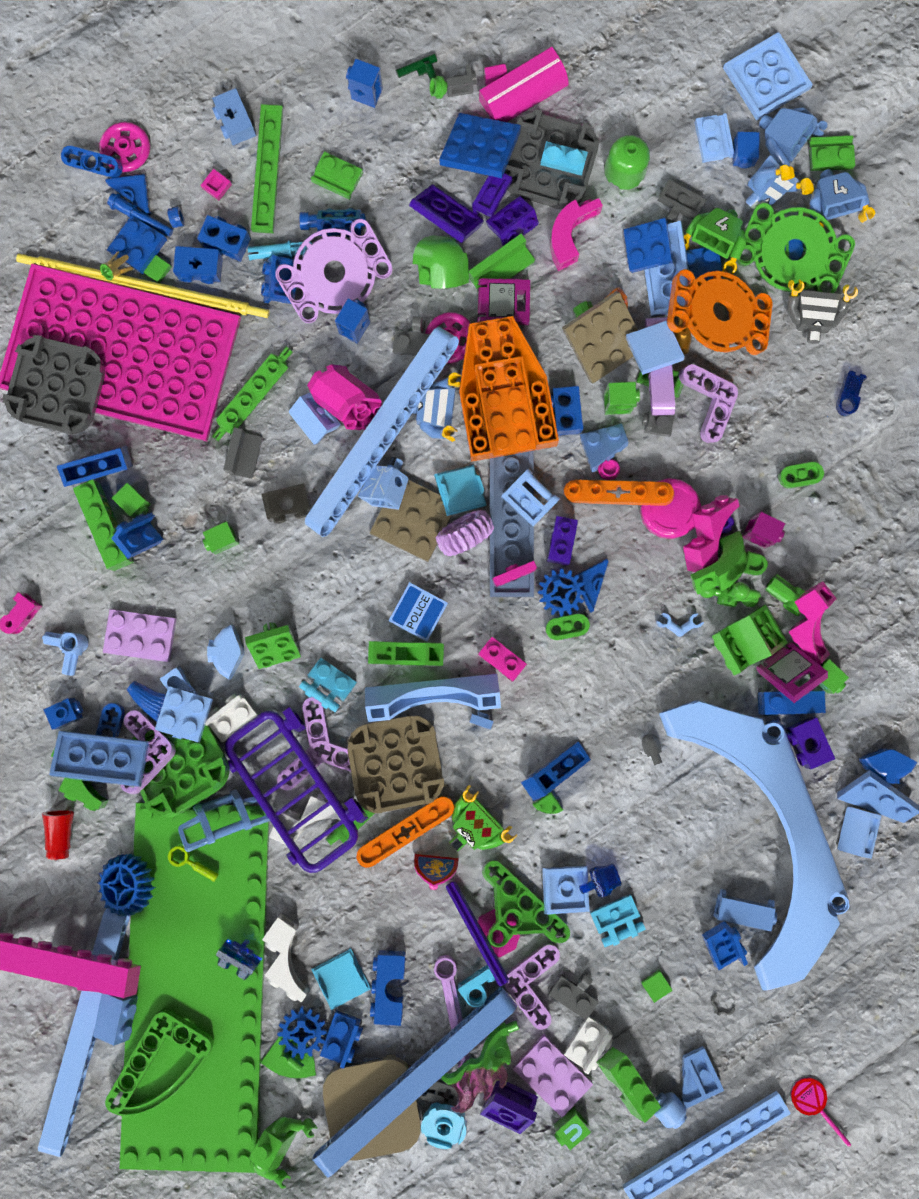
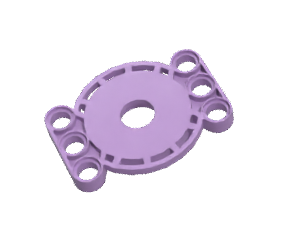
M356 219L350 225V232L343 229L330 228L310 235L298 248L293 261V267L288 264H281L276 268L275 276L300 319L305 323H312L318 317V310L324 313H340L341 309L330 310L328 309L329 305H341L343 308L347 299L353 301L356 298L363 303L372 290L375 276L382 279L389 277L392 273V265L369 223L363 219ZM357 223H363L366 226L364 235L358 236L355 233L354 227ZM329 232H339V233H341V234H340L339 237H337V236H328V237H327V234H326V233H329ZM346 234L349 235V240L345 239ZM322 235L321 239L316 240L312 244L309 243L314 237ZM370 242L375 243L377 246V251L374 255H368L365 251L366 245ZM306 245L307 250L304 252L302 259H298L302 249ZM333 260L341 262L345 269L344 277L338 282H330L324 275L325 265ZM380 262H385L388 266L387 272L383 275L378 274L376 271V266ZM297 264H300V270L297 269ZM282 268L291 270L292 274L289 280L284 281L280 279L279 272ZM368 272L371 273V279L367 278ZM366 283H369L368 289L362 297L360 294ZM295 287H299L303 291V296L299 300H294L291 297V290ZM319 302L323 303V308L319 307ZM305 307H312L314 309L312 318L306 319L303 317L302 311Z

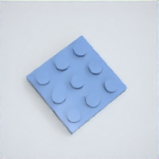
M779 32L728 61L723 66L724 71L756 121L810 90L813 86Z

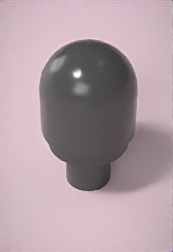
M653 734L644 736L642 747L647 757L651 756L654 765L663 763L659 754L662 752V747L658 737Z

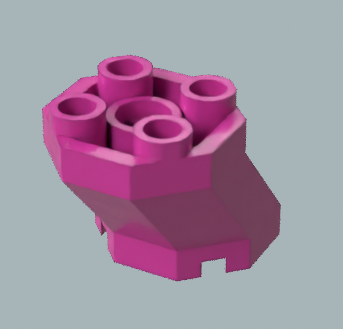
M331 364L326 367L327 371L323 373L321 370L315 372L307 385L315 402L343 422L346 429L365 430L383 405L378 394L352 375L346 366Z

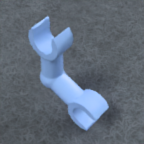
M666 613L661 614L667 619L666 624H662L659 621L656 622L658 627H666L678 637H682L693 628L701 627L704 623L694 624L693 618L698 614H693L686 623L679 626L671 621V617Z

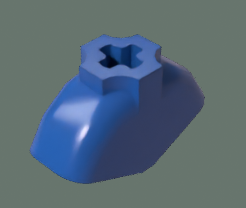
M879 749L858 758L866 771L871 770L890 784H900V778L911 773L918 763L892 749Z

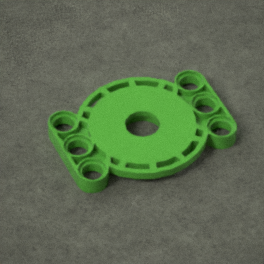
M761 203L754 209L744 232L746 239L744 250H749L752 257L749 261H743L740 258L737 260V263L741 266H748L755 262L760 276L769 285L778 290L791 292L788 282L793 280L794 285H799L798 281L800 279L806 285L803 290L815 286L817 292H823L820 287L821 283L829 281L832 284V290L829 293H835L854 250L855 240L846 234L836 239L831 224L821 214L811 209L802 207L788 208L774 214L771 205ZM765 208L768 210L769 217L766 220L758 218L757 211L759 209ZM789 212H798L797 215L784 216V214ZM803 213L811 214L816 219L813 220L810 217L803 216ZM779 217V221L775 222V218ZM820 221L827 227L829 233L825 232L824 228L819 224ZM751 229H757L760 232L758 240L753 241L749 238L748 233ZM794 239L802 241L806 248L803 258L796 261L789 259L785 254L786 244ZM843 239L847 240L850 244L849 250L845 252L838 248L839 241ZM837 260L840 262L841 269L839 272L830 270L829 264L831 261ZM762 267L765 269L766 273L771 277L770 279L764 274ZM774 281H777V282L782 283V284H786L787 287L780 286V285L776 284Z

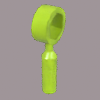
M179 845L169 851L168 860L173 866L180 867L187 863L191 865L193 870L213 882L217 879L218 873L199 862L189 860L190 852H186L184 846ZM177 849L185 853V861L181 863L173 859V851Z

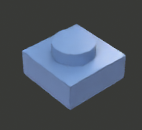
M480 711L477 712V715L472 714L469 721L490 730L493 724V720L489 719L490 715Z

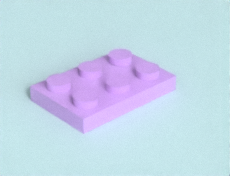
M109 609L103 653L170 662L177 619Z
M545 1034L513 1066V1070L561 1117L593 1085V1082L569 1058L564 1056L563 1052Z

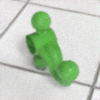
M743 582L734 583L723 591L718 587H714L700 593L704 598L718 596L717 604L736 607L737 601H742L746 607H754L761 597L759 591L750 589Z

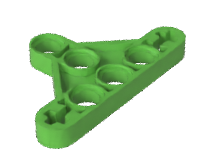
M490 861L484 865L482 875L494 887L496 922L487 933V939L491 946L502 947L508 943L513 935L543 933L554 943H563L569 939V927L556 914H547V922L545 924L539 923L537 914L540 911H544V903L501 863ZM496 867V874L500 877L505 874L506 877L498 884L497 881L500 879L496 875L490 876V869L488 868ZM507 880L512 881L515 885V890L512 893H508L504 889V883ZM524 895L531 899V906L528 909L523 908L520 903ZM509 913H514L517 916L518 920L514 926L507 923L506 917ZM551 924L556 929L562 928L563 930L561 933L563 937L556 938L555 935L557 934V932L553 928H549L548 930L546 928L549 927ZM495 930L501 931L504 936L503 941L499 944L495 943L492 939V934Z

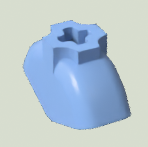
M233 624L222 629L214 640H209L207 646L208 662H213L217 671L228 680H231L244 656V648Z

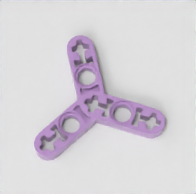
M313 697L306 699L303 703V714L310 747L305 752L316 768L324 762L351 772L349 758L345 764H340L336 760L338 752L344 751L347 755L348 752L347 748L330 742L324 707L321 706L322 703ZM310 701H314V704L319 705V708L315 710L316 716L321 714L322 719L309 721V717H313L312 710L307 709V706L311 705ZM315 722H319L323 726V732L320 735H315L311 731V726ZM323 744L325 745L324 749L330 752L332 747L336 750L332 754V761L328 760L330 756L328 754H322L321 757L318 756V751L315 750L316 747H320ZM299 758L295 759L278 775L277 784L284 779V774L289 776L294 772L291 770V767L294 766L295 770L299 768ZM300 772L299 775L302 776L300 779L296 775L291 779L292 785L288 783L280 788L291 790L305 779L309 772Z

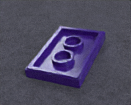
M433 184L414 197L409 204L411 208L461 243L476 232L484 222L479 216Z

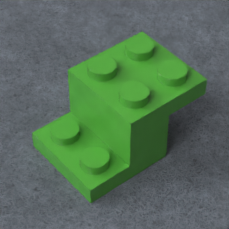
M766 604L730 623L712 636L715 647L723 655L725 664L732 671L733 675L739 674L750 665L773 655L788 643Z

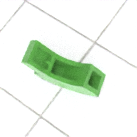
M740 531L719 540L722 556L716 563L690 575L697 595L716 586L723 591L732 586L741 577L746 567L747 556Z
M369 641L368 664L443 666L444 644Z

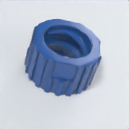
M180 207L168 208L167 213L171 226L173 228L184 226V218Z

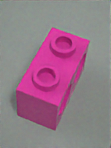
M493 637L490 638L478 653L481 658L512 682L527 665Z

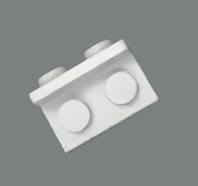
M233 694L224 701L226 705L220 710L215 708L208 714L206 726L209 725L222 743L227 741L231 734L258 715L244 695L236 696V694Z
M589 1016L587 1020L583 1021L563 1052L564 1056L582 1067L584 1072L589 1074L591 1070H595L598 1067L596 1062L600 1059L599 1057L602 1052L610 1048L613 1042L611 1030Z

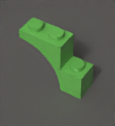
M64 778L58 790L64 793L63 796L71 801L79 800L84 803L83 806L92 811L105 808L108 799L100 795L90 781Z

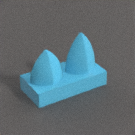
M546 141L540 165L582 176L588 152Z

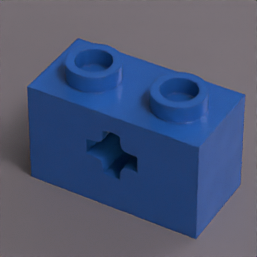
M355 59L353 66H349L346 74L351 99L375 108L383 90L380 67Z
M175 246L173 272L183 282H192L193 280H200L205 284L221 282L223 256L219 249Z
M347 299L335 319L339 334L356 344L359 343L369 326L370 318L364 303L356 299L355 301Z

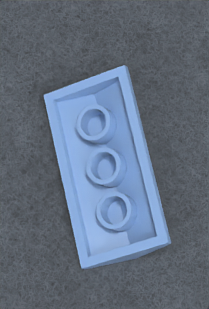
M681 221L668 224L673 263L645 270L652 317L668 315L673 277L683 269L689 270ZM680 276L681 284L688 286L687 278ZM677 296L678 304L685 306L684 298Z

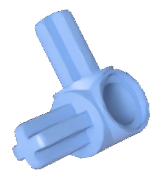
M67 631L62 634L45 632L42 636L43 643L57 646L62 653H65L62 674L75 675L78 656H82V653L88 647L87 637L83 634ZM73 639H75V641H76V644H75L74 647H73V645H72Z

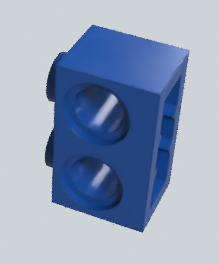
M208 215L197 238L202 247L219 249L222 255L240 262L251 240L247 229L242 225H231L219 216L213 218ZM214 230H220L216 236H211ZM233 238H240L237 243H230Z
M579 386L553 388L550 396L558 436L581 434L583 422ZM562 396L567 397L570 403L562 405L559 403L558 398ZM568 418L571 420L572 425L565 427L561 424L560 420Z

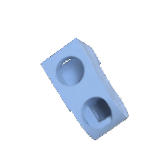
M180 666L160 678L167 690L170 686L183 691H187V689L195 691Z

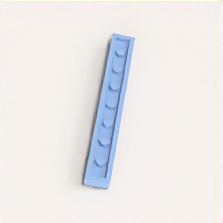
M775 1091L623 1184V1189L629 1199H653L791 1113L780 1094Z

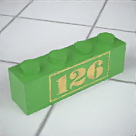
M90 480L74 487V493L106 569L116 571L134 563L132 557L127 559L111 539L117 531L118 523L102 485L95 480Z

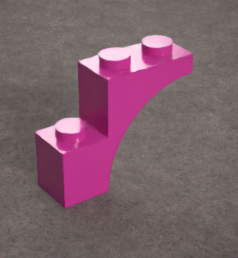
M721 495L693 513L697 538L692 539L690 543L683 547L687 571L697 572L718 561V545L721 532L730 515L739 508L738 499Z
M823 581L804 592L795 601L798 610L806 617L789 630L793 641L819 665L830 655L821 636L822 616L825 610L837 599Z

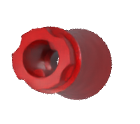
M52 810L42 813L46 858L58 860L69 857L74 811Z

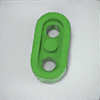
M817 462L787 466L779 473V482L787 489L814 485L823 479L824 469ZM808 471L813 472V478L808 476ZM788 474L792 476V482L786 479Z
M574 614L550 620L546 625L545 631L550 639L563 640L586 634L590 623L586 616ZM576 621L582 624L581 629L574 627ZM555 625L560 627V632L558 634H555L552 631V628Z

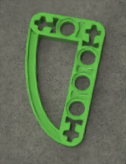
M163 1009L153 1017L106 1097V1108L111 1113L119 1116H136L149 1112L165 1103L192 1078L205 1061L214 1045L212 1037L170 1010ZM164 1016L167 1017L166 1022L168 1024H165L160 1031L156 1030L161 1023V1019ZM178 1028H186L189 1032L188 1038H180L177 1034ZM193 1035H197L194 1038V1041L190 1044L189 1041L191 1040ZM147 1036H155L158 1040L157 1046H149L146 1042ZM166 1038L196 1055L185 1072L163 1092L143 1102L128 1103ZM204 1040L206 1047L201 1050L198 1048L200 1045L198 1042ZM137 1055L145 1057V1066L140 1067L135 1063ZM125 1075L133 1077V1086L129 1087L124 1084L123 1077ZM120 1091L124 1092L119 1100L120 1103L115 1105L114 1102Z

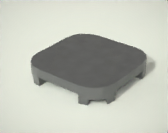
M534 109V112L528 113L522 118L519 117L516 123L521 125V132L504 172L512 177V183L508 191L517 197L521 196L523 199L557 209H563L574 200L579 204L586 192L596 159L599 140L591 129V125L585 122L583 126L544 115L542 114L543 110ZM546 141L587 151L588 154L582 176L540 165Z
M33 335V338L26 340L22 345L18 344L15 350L18 355L8 392L3 394V403H5L11 417L24 424L66 434H78L85 431L94 419L104 382L105 365L103 360L86 346L71 345L46 339L39 335Z

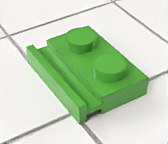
M853 136L811 137L808 141V144H810V171L853 169L855 167Z
M324 151L315 169V173L311 177V182L350 200L363 174V169Z

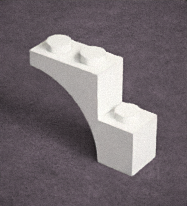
M319 794L318 797L311 796L302 818H299V813L289 809L278 817L288 831L328 802L323 794ZM341 803V805L346 811L348 808L345 804ZM331 805L290 834L295 843L304 830L312 824L324 819L341 820ZM273 827L269 837L285 844Z
M281 913L262 939L266 942L265 946L268 949L280 953L265 974V977L268 978L267 981L276 988L281 987L285 990L286 995L290 999L302 1002L309 989L298 978L291 960L292 941L299 926Z

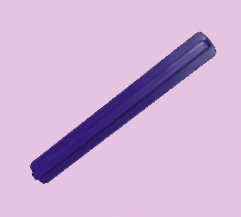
M455 881L447 884L446 890L497 984L503 986L509 982V978L458 884Z

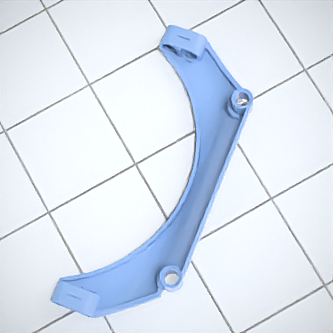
M699 700L659 713L667 736L696 743L730 760L757 783L777 811L791 849L793 862L792 896L787 916L778 936L768 951L755 964L754 970L762 990H771L803 980L840 925L837 915L843 914L849 909V899L784 726L776 720L764 724L762 718L735 712ZM777 726L781 733L777 737L770 736L767 731L769 727ZM835 897H842L845 902L842 905H835L832 900Z

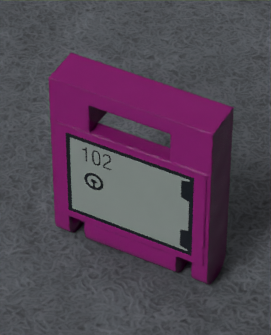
M478 280L479 286L487 287L478 288V315H486V317H478L477 322L513 316L518 325H529L530 280ZM517 295H525V311H517Z
M792 642L763 661V665L759 664L756 666L758 673L793 703L828 679V671ZM810 673L809 681L801 687L795 685L797 681Z

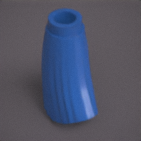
M137 681L132 682L127 688L129 695L157 722L166 694L156 692Z

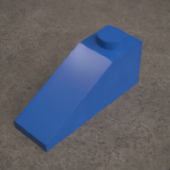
M810 691L795 703L782 692H758V712L763 715L826 713L825 691Z
M578 741L524 779L521 784L532 800H537L550 793L591 759Z

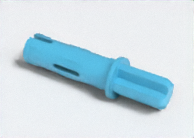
M288 240V243L248 246V253L259 252L258 254H250L248 257L250 261L270 258L272 255L280 257L290 256V258H293L303 241L291 242V240ZM306 245L302 249L300 255H303L304 252L307 250Z

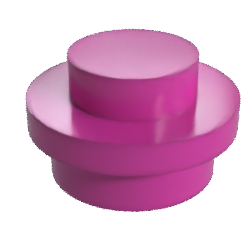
M614 459L605 460L598 466V473L604 480H613L619 475L620 466Z

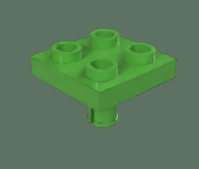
M269 622L270 630H268V624L266 623L263 626L264 632L245 637L246 645L258 669L271 667L272 665L301 657L299 647L289 625L277 628L276 623Z

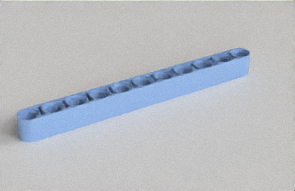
M441 327L433 330L305 518L306 526L321 537L330 534L455 352L459 343L458 337Z
M106 908L102 916L92 955L107 954L111 955L112 959L118 960L130 916H118L117 913H111L110 909ZM81 991L40 1138L39 1152L61 1157L67 1146L96 1037H93L102 993Z

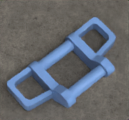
M235 789L229 791L230 794L203 804L199 802L194 805L196 817L180 825L178 832L185 851L190 852L204 845L215 843L216 839L245 829V831L270 820L265 815L250 821L245 805L258 802L255 797L241 799V796ZM233 802L241 821L212 831L205 812ZM200 822L205 838L192 844L187 843L184 831Z

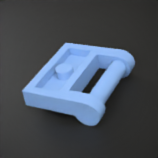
M528 468L501 497L534 527L560 498L544 487ZM528 482L548 502L543 505L523 484Z

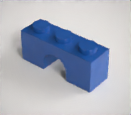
M379 950L378 957L373 958V971H377L376 980H372L371 993L375 994V1003L371 1002L370 1017H374V1024L401 1026L403 997L391 995L386 985L393 979L404 980L405 951Z

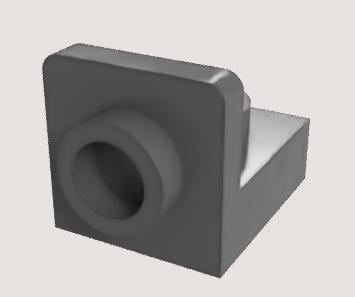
M470 63L466 64L465 76L454 75L451 78H446L448 97L473 94V85L477 84L475 70L471 71Z
M650 408L647 413H644L642 419V426H645L644 433L670 437L674 415L652 416Z

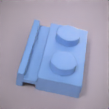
M727 114L696 118L694 123L702 163L722 160L726 157L733 158L735 153Z

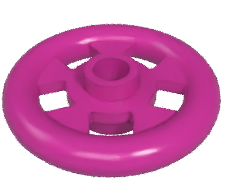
M120 122L110 126L103 133L99 143L100 154L111 157L116 153L121 157L119 161L123 167L122 172H131L140 168L146 162L150 153V141L146 132L138 125L130 122ZM130 131V136H121V132ZM111 138L116 139L114 147L108 145ZM140 139L142 146L136 148L134 140ZM122 144H127L125 148H121ZM135 153L137 158L129 162L127 160V157H130ZM106 164L107 166H109L111 169L114 170V168H115L114 165H108V164Z
M448 312L435 317L425 331V334H431L440 324L445 323L447 328H444V330L458 337L459 343L461 337L466 338L467 342L468 329L471 322L461 314ZM456 322L463 326L459 332L453 328ZM466 342L464 346L458 345L447 364L456 363L464 359Z

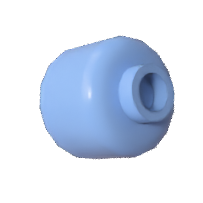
M662 1092L655 1097L661 1108L654 1116L666 1128L676 1129L680 1127L687 1118V1111L683 1102L672 1092L666 1094Z

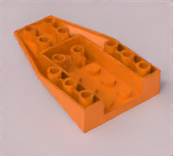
M510 316L469 324L459 394L471 462L557 447L559 438L547 376L514 317Z

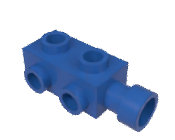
M328 208L326 210H318V214L300 212V229L310 230V228H317L320 231L336 228L350 232L351 223L356 219L366 221L365 213H361V209L355 210L353 208H348L347 210ZM331 214L333 217H326V215ZM353 214L355 217H348L347 215ZM363 223L355 225L354 231L357 235H361L362 227H366ZM329 232V233H326V234H327V237H328V236H337V235H340L341 233H339V232Z

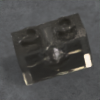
M304 483L261 494L267 520L274 522V524L284 523L287 521L286 518L294 516L295 519L305 518L312 509L308 490ZM286 500L293 501V506L289 510H283L282 508Z

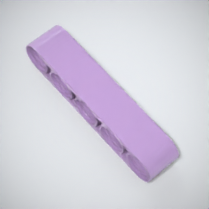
M667 317L645 318V328L667 321ZM672 365L648 373L652 416L675 414Z

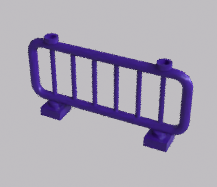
M290 707L282 712L286 717L284 720L277 712L264 711L231 734L227 739L225 752L230 759L228 760L229 768L232 773L238 771L290 850L286 856L292 865L298 863L304 871L317 873L356 844L358 830L353 821L356 820L359 823H363L369 817L358 801L353 798L344 803L348 808L345 811L292 733L293 729L299 733L306 729L305 724L296 711ZM268 719L273 720L279 729L239 758L234 750L235 743ZM282 733L291 747L251 776L242 761ZM294 750L303 765L263 794L254 779ZM304 769H307L315 784L275 812L266 797ZM319 787L328 802L287 831L278 816ZM331 805L341 820L302 849H299L290 834ZM344 824L349 831L348 840L317 863H309L303 853Z

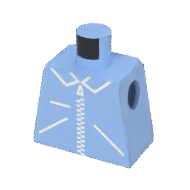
M391 457L387 467L376 466L359 492L358 497L374 507L399 510L408 483V477L400 472L403 461L396 457Z

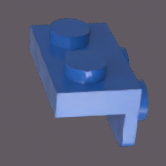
M723 921L702 934L712 961L718 970H721L737 959L743 966L748 965L745 957L747 951L739 942L741 936L735 927L731 928Z

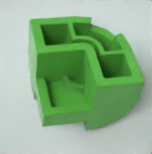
M431 235L419 241L413 254V264L418 265L419 284L431 285V288L442 289L458 287L469 283L467 252L464 253L455 238Z

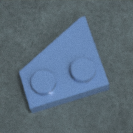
M622 424L580 434V440L591 472L597 471L600 464L605 460H611L617 452H621L628 446V438Z
M703 1046L683 1055L682 1102L686 1109L724 1091Z

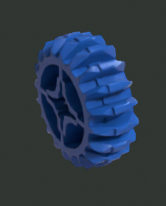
M134 854L117 855V857L108 860V863L103 865L104 871L98 873L101 880L97 883L100 884L101 889L97 892L102 893L100 901L106 902L104 908L110 909L111 913H117L118 916L135 915V913L144 910V907L149 905V899L154 897L150 891L156 888L151 885V881L155 878L150 877L152 869L146 868L147 862L141 861V857L134 856Z

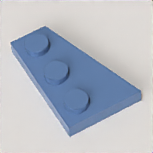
M871 770L837 792V799L902 823L919 814V805Z

